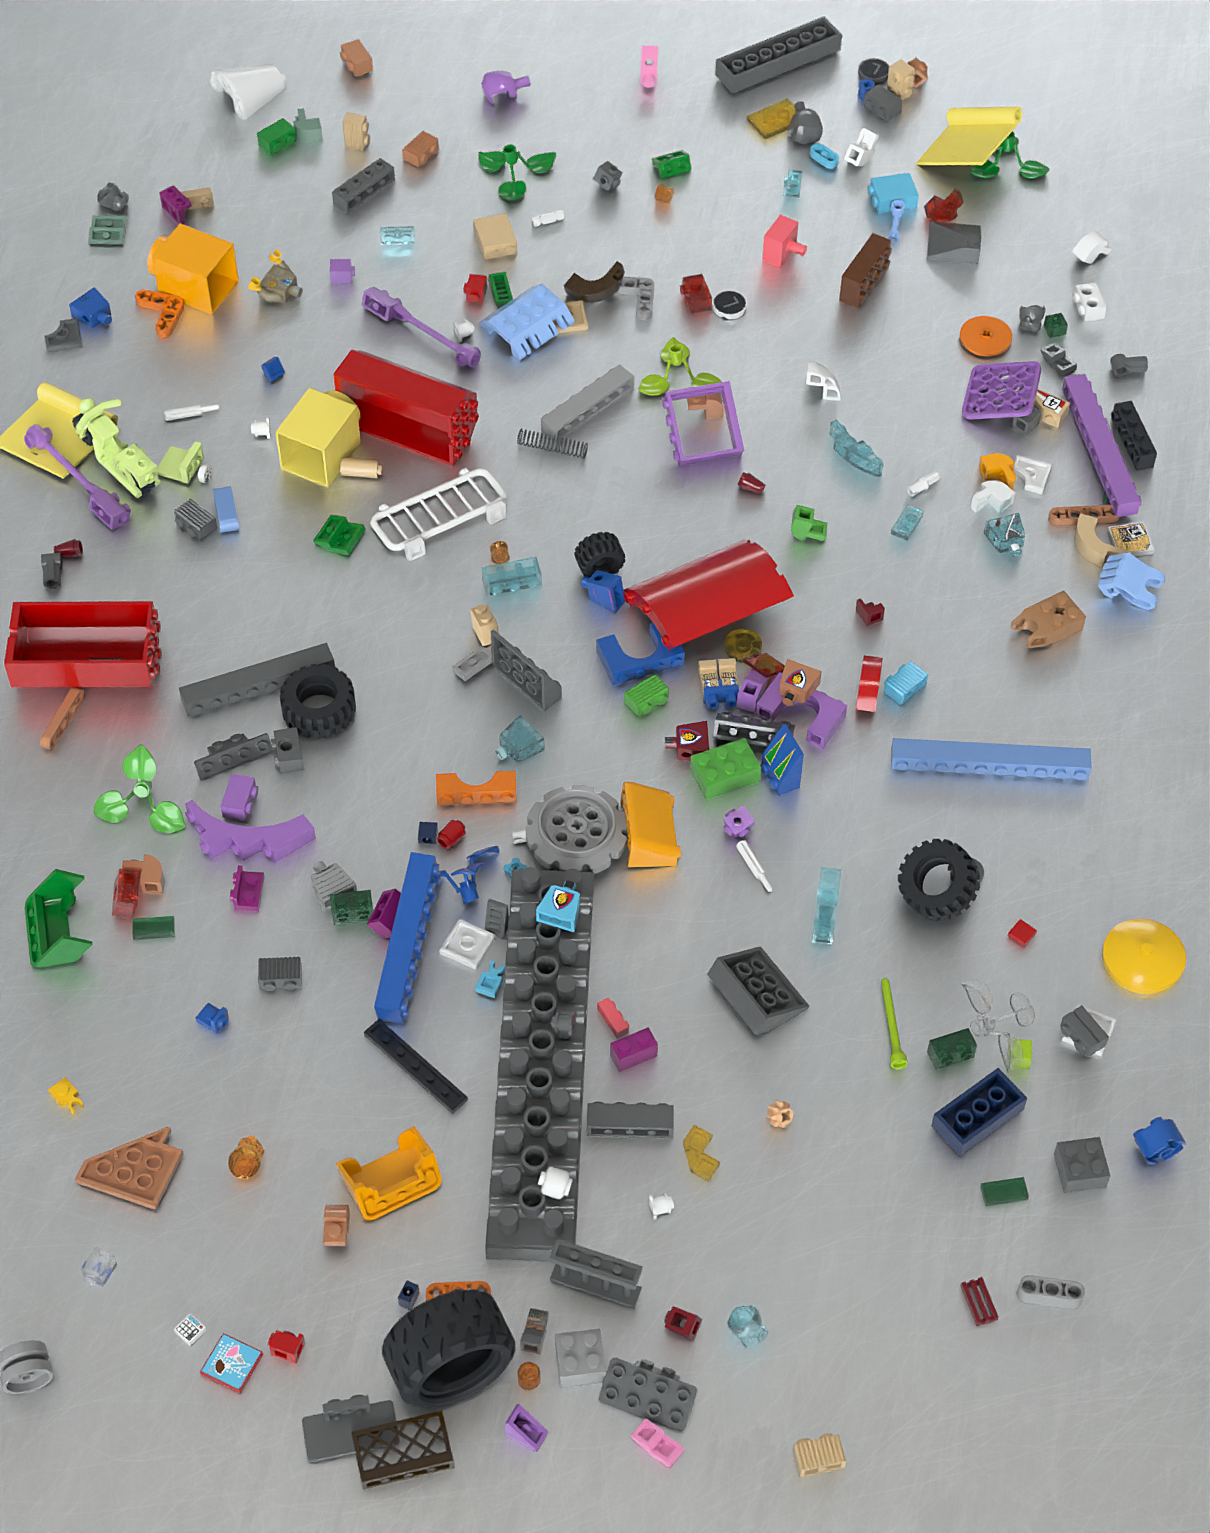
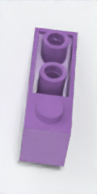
M761 663L754 665L738 692V708L753 713L756 712V704L764 694L775 668Z

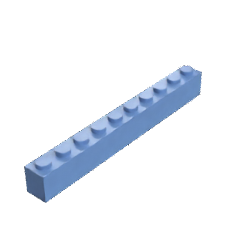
M893 738L891 747V769L1016 775L1019 777L1036 776L1039 778L1056 777L1058 779L1074 778L1082 780L1089 779L1092 769L1091 749L902 738Z

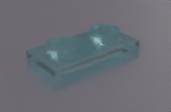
M414 226L380 227L381 244H415Z
M907 505L892 527L891 534L908 541L922 519L924 511Z

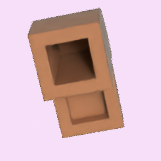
M721 393L686 399L688 411L704 410L706 419L723 418L724 416Z
M144 854L143 861L135 859L130 861L123 860L122 870L124 878L140 879L143 893H163L165 879L161 863L158 859Z
M325 1205L323 1246H346L350 1220L349 1205Z

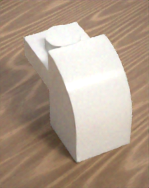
M862 128L857 143L850 144L844 159L856 166H864L875 152L873 148L879 134L867 128Z
M1093 231L1085 235L1072 252L1083 262L1092 264L1099 253L1109 255L1112 249L1108 246L1109 243L1097 231Z
M999 481L983 482L981 491L976 492L972 497L971 509L976 513L990 504L998 513H1001L1013 505L1015 492Z

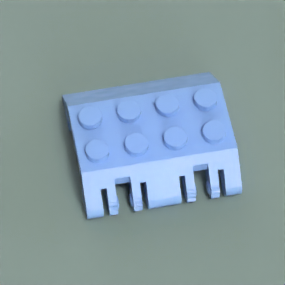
M538 284L530 287L480 321L479 325L489 334L496 331L511 345L512 355L521 360L531 353V349L526 342L527 338L531 345L537 349L540 345H543L558 334L553 320L556 321L562 330H565L575 321L565 303L545 285Z

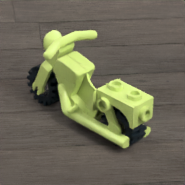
M84 399L80 403V414L73 418L72 423L76 428V434H79V438L86 442L87 445H93L99 463L136 498L141 497L159 485L161 480L158 478L157 465L146 455L142 448H138L137 442L128 448V442L122 444L117 437L118 427L106 414H103L104 409L121 406L122 401L120 399L109 400L95 406L94 399Z

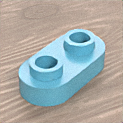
M823 144L811 146L810 156L827 168L838 166L839 155Z

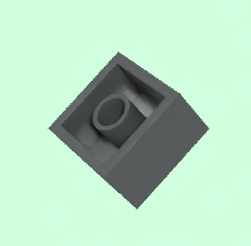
M1100 1137L1057 1142L1054 1158L1064 1193L1107 1188L1111 1175Z

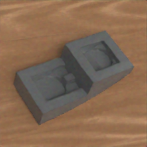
M1055 342L1041 349L1044 358L1060 375L1064 376L1077 370V363L1066 356V350Z

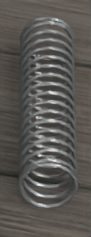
M521 428L519 430L517 438L518 444H524V446L528 445V447L532 446L533 448L536 446V448L540 447V449L544 448V450L548 449V451H553L555 435L552 439V447L549 450L551 434L549 435L547 448L545 449L547 434H545L543 447L541 448L543 433H541L539 446L537 447L539 432H537L535 445L533 446L532 443L534 440L535 431H533L531 444L529 445L528 442L530 439L531 430H529L526 444L524 443V441L526 438L527 429L524 431V435L523 429ZM559 436L557 437V440H556V448H555L556 452H557V446H558V443H559ZM563 437L561 438V442H560V449H559L560 453H561V447H562V444H563ZM567 438L565 439L564 450H563V452H564L565 455H566L567 453L569 454V449H570L571 442H572V440L570 439V440H569V445H568V451H567V453H565V448H566L567 440H568ZM574 440V442H573L572 452H571L572 455H573V450H574V447H575L576 440ZM578 441L575 455L584 459L587 454L588 443L586 442L584 445V442H582L578 456L577 452L580 441Z

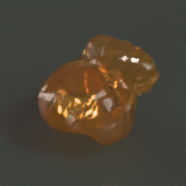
M251 1135L241 1139L238 1147L229 1155V1170L238 1179H249L260 1169L261 1158L265 1150L255 1136Z

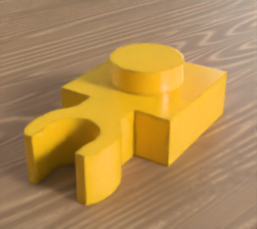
M66 1077L48 1089L49 1094L61 1107L68 1104L72 1114H76L73 1108L74 1105H80L82 1109L84 1108L81 1099L76 1098L79 1095L78 1090Z

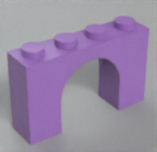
M778 673L757 702L756 716L769 718L774 721L782 709L787 706L782 702L783 696L779 694L783 673ZM815 690L809 699L803 703L812 707L817 713L816 718L807 729L806 741L824 749L845 719L847 705L840 700L828 696L824 692Z

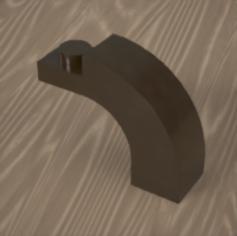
M616 261L611 269L598 280H585L576 273H573L563 286L566 294L578 301L599 302L611 297L619 290L617 281L623 278L625 271L623 265Z

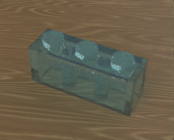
M537 557L481 567L482 581L487 596L542 585V573Z

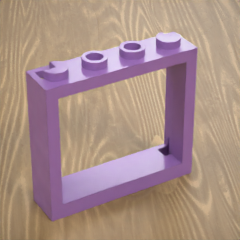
M730 381L667 391L664 398H662L663 408L667 409L666 423L671 428L669 437L671 444L674 443L673 457L678 462V466L741 456L743 454L744 446ZM721 393L733 449L684 457L672 401Z

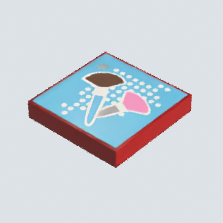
M223 1333L200 1370V1374L235 1392L241 1393L261 1360L263 1352Z

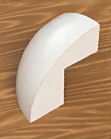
M809 361L806 384L824 386L823 399L841 400L840 387L833 373L825 366Z

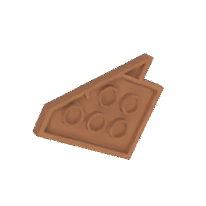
M165 1127L84 1160L75 1181L77 1184L156 1210L183 1156V1150L166 1145L172 1131L170 1127Z

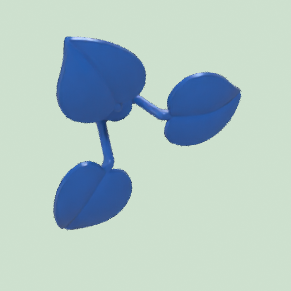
M499 846L481 849L466 857V859L470 858V866L451 873V876L463 874L465 881L459 883L460 887L457 886L446 870L440 871L441 877H446L456 889L457 894H461L464 903L479 898L476 890L475 875L478 869L484 866V863L474 864V861L480 855L488 852L499 854ZM467 874H471L470 880L468 879Z

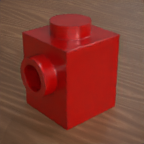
M470 274L468 282L464 283L463 293H466V301L483 303L487 291V276Z

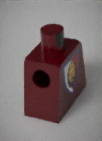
M707 721L678 725L676 727V737L664 738L665 749H676L677 759L691 761L692 755L709 750Z

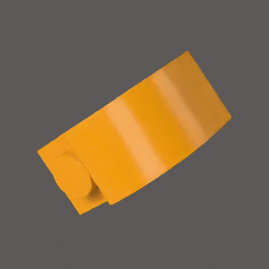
M1000 453L981 456L979 470L984 480L990 481L999 478L1002 483L1013 490L1014 482L1016 481V475L1013 471L1015 462L1009 456Z

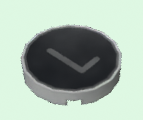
M726 290L715 295L712 308L714 313L721 318L724 316L727 317L726 319H736L745 313L747 301L741 293Z

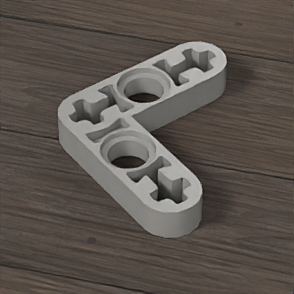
M623 277L620 281H617L619 290L615 294L638 295L636 315L640 320L650 319L653 309L654 281L650 278ZM632 284L633 287H626L625 285ZM647 297L649 300L643 301L641 298Z

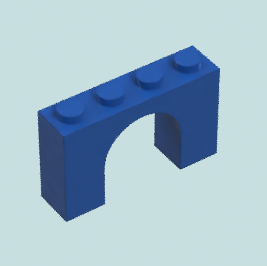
M650 623V637L657 650L646 658H633L625 654L615 634L596 639L597 654L612 685L623 684L627 681L659 673L672 667H679L684 664L685 652L682 646L679 645L668 650L663 645L661 634L654 623Z

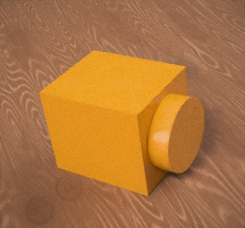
M179 224L169 236L161 235L155 240L150 249L147 267L149 273L156 277L158 292L179 296L183 299L184 304L206 313L213 314L239 282L234 244L186 225Z

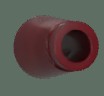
M743 472L737 484L741 489L759 494L763 493L766 484L749 472Z
M73 539L54 546V553H61L62 557H79V555L83 554V546L80 540Z

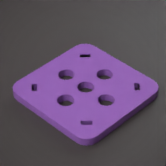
M1028 361L975 366L970 374L962 407L964 418L985 419L1029 415L1034 407L1042 369L1040 363ZM1003 376H1009L1006 379H1001ZM1023 387L1022 390L1015 391L1017 388ZM1002 388H1005V389H1006V390L1003 391V392H998L999 389H1002ZM988 389L987 392L980 393L982 390ZM1003 401L1000 405H995L996 402Z

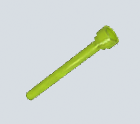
M883 978L881 984L893 1049L890 1063L892 1068L901 1069L908 1065L906 1054L901 1051L889 979Z

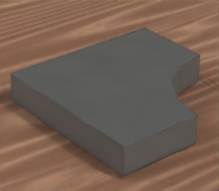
M78 318L61 320L60 326L56 331L45 335L47 353L82 347Z

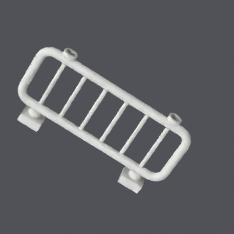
M463 468L459 472L460 476L391 507L386 503L382 504L379 507V512L372 516L370 524L386 547L393 551L405 549L406 558L410 562L426 554L423 540L485 512L490 525L507 518L506 505L504 504L507 500V494L488 470L478 468L470 471L468 468ZM484 476L500 497L490 502L472 478ZM469 481L487 504L473 509L456 485ZM453 488L470 511L457 516L440 493ZM437 495L454 519L441 524L424 500ZM421 502L438 526L425 531L407 507ZM404 509L422 533L408 538L391 514ZM388 516L405 538V541L393 543L378 524V521Z

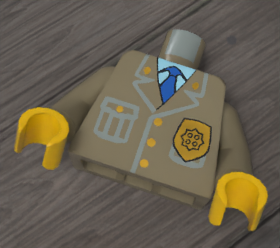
M275 249L274 254L271 253L269 256L270 261L277 263V265L274 264L261 282L259 278L253 277L248 287L252 291L257 290L259 297L267 302L287 303L291 296L300 298L303 289L297 286V278L284 260L281 261L280 257L282 254L278 249Z

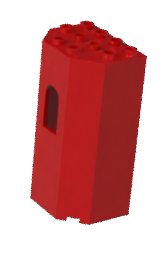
M350 350L333 373L335 391L348 396L354 401L360 411L359 431L454 466L457 460L461 459L464 450L470 446L472 434L479 419L476 392L362 350Z
M153 601L13 602L9 626L10 637L7 640L4 666L11 687H152L156 683V675L160 674L158 659L162 657L158 632L161 631V623L158 621V609L154 608Z

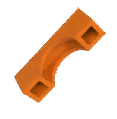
M496 771L488 782L481 785L466 784L458 778L456 773L436 774L437 805L489 804L491 802L509 803L517 801L516 771Z

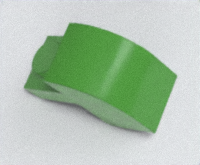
M796 505L792 514L791 532L797 539L802 541L806 537L824 541L827 533V522L815 520L814 509Z

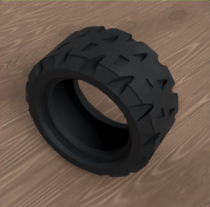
M458 1290L429 1299L400 1318L384 1339L382 1357L404 1402L415 1407L433 1408L449 1405L468 1398L496 1380L512 1360L516 1351V1341L493 1296L478 1290Z

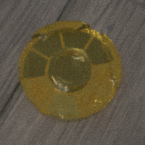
M737 629L727 635L724 649L727 656L731 659L735 658L737 662H750L760 656L762 640L752 630Z

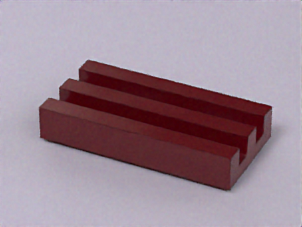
M979 1277L975 1281L972 1279L968 1283L962 1282L961 1289L976 1326L998 1320L999 1316L983 1277ZM977 1286H979V1288H980V1290H981V1293H982V1295H983V1298H984V1300H985V1302H986V1305H987V1307H988V1310H989V1312H990V1315H991L990 1317H989L988 1312H987V1310H986V1308H985V1305H984V1303H983V1300H982V1298H981V1295H980V1293H979V1290H978ZM968 1288H972L979 1308L984 1317L983 1319H981L979 1316V1313L976 1309V1306L974 1304V1301Z

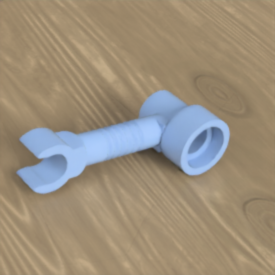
M894 200L891 204L893 222L888 239L894 237L897 239L896 243L899 242V220L902 218V213L905 209V203L901 200Z

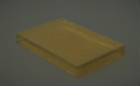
M787 98L748 115L747 121L764 139H767L788 129L791 119L796 113L795 105Z

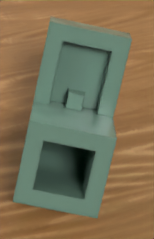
M304 108L297 109L298 116H295L296 121H293L296 138L306 143L322 142L320 119H306Z

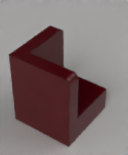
M861 598L857 599L856 612L866 626L883 620L885 608L882 603L874 605L873 602L865 604Z

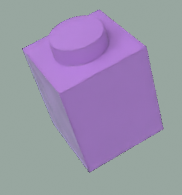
M330 259L331 284H352V277L355 276V266H352L351 259Z

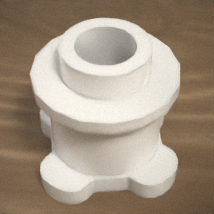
M468 320L457 324L456 321L453 322L454 334L459 342H462L463 337L473 336L475 329L472 322Z
M269 417L266 418V421H257L255 419V423H251V432L255 434V437L267 435V439H270Z
M666 1193L655 1198L652 1197V1194L648 1195V1203L653 1220L657 1219V1215L671 1214V1209H674L671 1196L667 1197Z

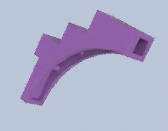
M193 800L185 803L187 809L185 815L190 823H195L196 830L200 835L201 843L199 846L203 853H208L212 859L232 849L233 853L236 856L239 855L244 861L263 850L267 857H271L274 862H277L316 839L314 827L304 814L276 825L249 827L226 823L214 818L203 811Z

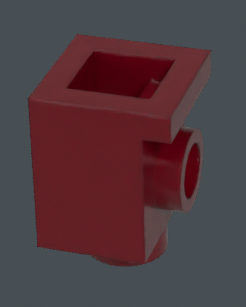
M672 1306L671 1311L667 1312L664 1319L666 1329L692 1340H695L702 1322V1318L675 1306ZM686 1320L684 1326L680 1327V1322Z

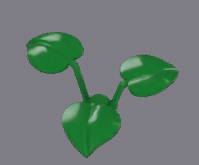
M1011 132L997 148L999 151L995 162L987 160L983 165H972L970 172L982 178L997 175L1000 168L996 165L998 164L1002 149L1009 152L1013 148L1019 165L1022 167L1020 168L1022 176L1037 178L1048 173L1050 169L1044 164L1033 160H1028L1023 164L1017 149L1019 139L1015 136L1014 132Z
M509 144L503 147V152H479L478 157L481 167L488 172L498 171L501 165L504 166L505 163L510 165L512 182L502 183L498 188V193L503 199L516 200L526 192L524 181L515 182L513 165L517 163L518 157L527 168H532L533 172L544 173L552 168L556 152L531 156L526 162L520 155V152H517L515 145Z

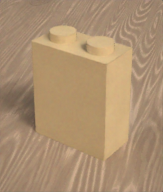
M506 213L473 220L474 234L484 260L517 254V240Z

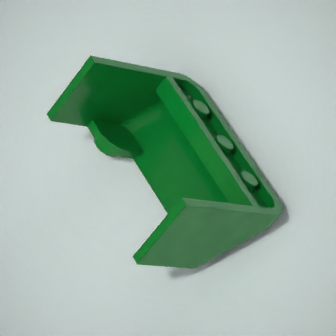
M55 869L27 897L25 902V918L30 963L32 966L44 968L75 962L93 945L92 941L71 937L69 933L67 911L75 905L76 896L74 895V889L85 879L84 875Z

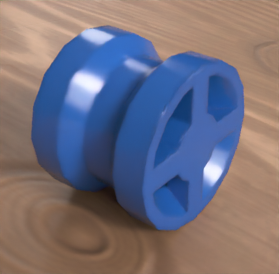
M870 79L861 80L859 82L858 97L865 100V93L874 88L875 83Z

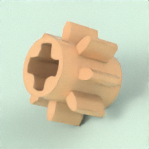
M775 1100V1104L768 1106L766 1117L771 1119V1125L785 1128V1124L792 1122L794 1111L788 1109L790 1103Z

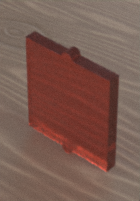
M767 653L753 655L743 660L745 664L766 678L778 675L779 672L783 673L785 667L784 664Z

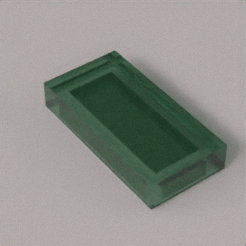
M174 916L134 918L132 927L133 940L175 937Z
M1024 1177L985 1182L980 1185L985 1206L1029 1199Z

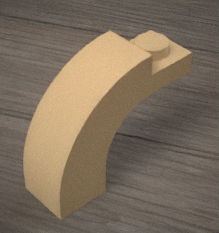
M1080 513L1074 539L1078 551L1086 560L1103 568L1104 562L1107 563L1110 555L1127 553L1126 549L1108 545L1096 536L1095 529L1098 518Z

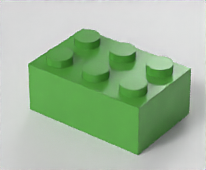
M746 738L691 756L690 770L705 799L760 782L761 766Z

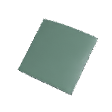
M92 215V226L89 230L88 243L123 245L127 228V216Z

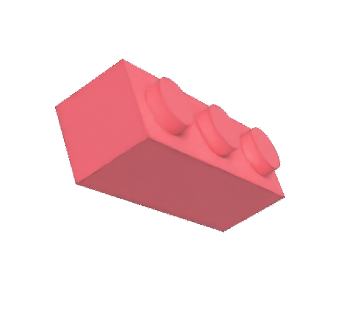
M608 997L597 1003V1010L617 1039L629 1033V1023L624 1021L623 1015L616 1009L614 1001H611Z

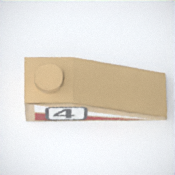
M1037 389L1034 407L1042 411L1040 420L1048 425L1059 428L1068 415L1070 402Z

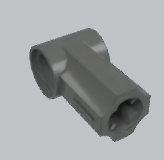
M1116 354L1110 359L1113 373L1116 377L1121 378L1130 372H1143L1148 369L1147 356L1126 357L1124 354Z
M61 553L41 554L44 587L56 589L60 585V570L63 568Z

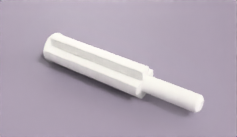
M199 404L165 410L164 417L166 421L198 416L202 415V412L219 409V405L214 404L201 407Z
M747 840L740 841L736 845L737 849L756 879L760 878L767 891L771 892L773 888L765 876L766 871Z

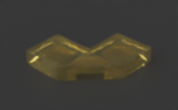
M693 1125L683 1140L690 1172L709 1182L720 1166V1161L703 1152L712 1140L713 1135Z

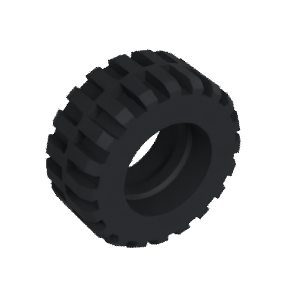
M311 664L310 667L303 666L299 671L295 670L290 674L291 677L285 679L284 685L281 686L280 690L282 716L289 728L297 727L298 735L301 733L303 737H313L314 739H320V737L329 738L332 734L337 735L341 732L342 728L346 729L349 726V722L353 720L354 713L356 712V702L352 681L343 671L339 672L338 668L334 666L328 667L327 664H321V666ZM314 695H327L334 699L329 705L321 708H310L302 704L304 700Z
M938 838L932 839V843H929L928 840L921 842L922 846L913 847V852L910 855L908 853L905 855L904 859L906 861L904 864L901 863L899 867L902 873L898 874L897 881L900 883L898 887L903 895V899L917 913L927 919L931 918L932 920L939 921L940 917L944 920H950L951 915L960 916L962 914L961 910L964 908L968 910L971 907L969 905L970 901H975L977 897L975 890L979 891L980 883L977 881L980 879V873L977 870L978 867L975 861L959 844H953L951 840L944 839L942 842ZM942 864L952 865L955 868V878L948 890L938 895H927L924 893L923 881L932 868Z

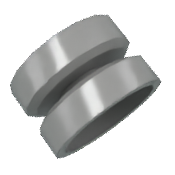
M34 1340L22 1341L12 1344L0 1352V1373H2L0 1379L4 1392L9 1394L28 1393L45 1386L52 1380L53 1373L51 1365L47 1361L49 1356L45 1343Z

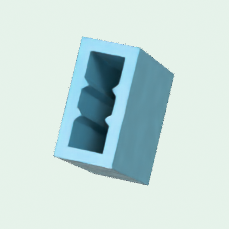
M910 173L871 178L870 185H868V194L872 196L873 207H876L878 214L891 212V204L894 200L903 201L905 203L904 210L917 208L919 195Z

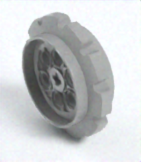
M573 785L572 789L565 790L563 787L554 789L544 795V802H536L527 816L528 826L525 827L528 848L529 850H535V859L549 870L553 868H558L559 871L577 869L579 872L589 871L596 874L610 867L612 858L619 859L627 845L625 812L623 810L619 811V803L616 799L604 791L595 793L594 787Z

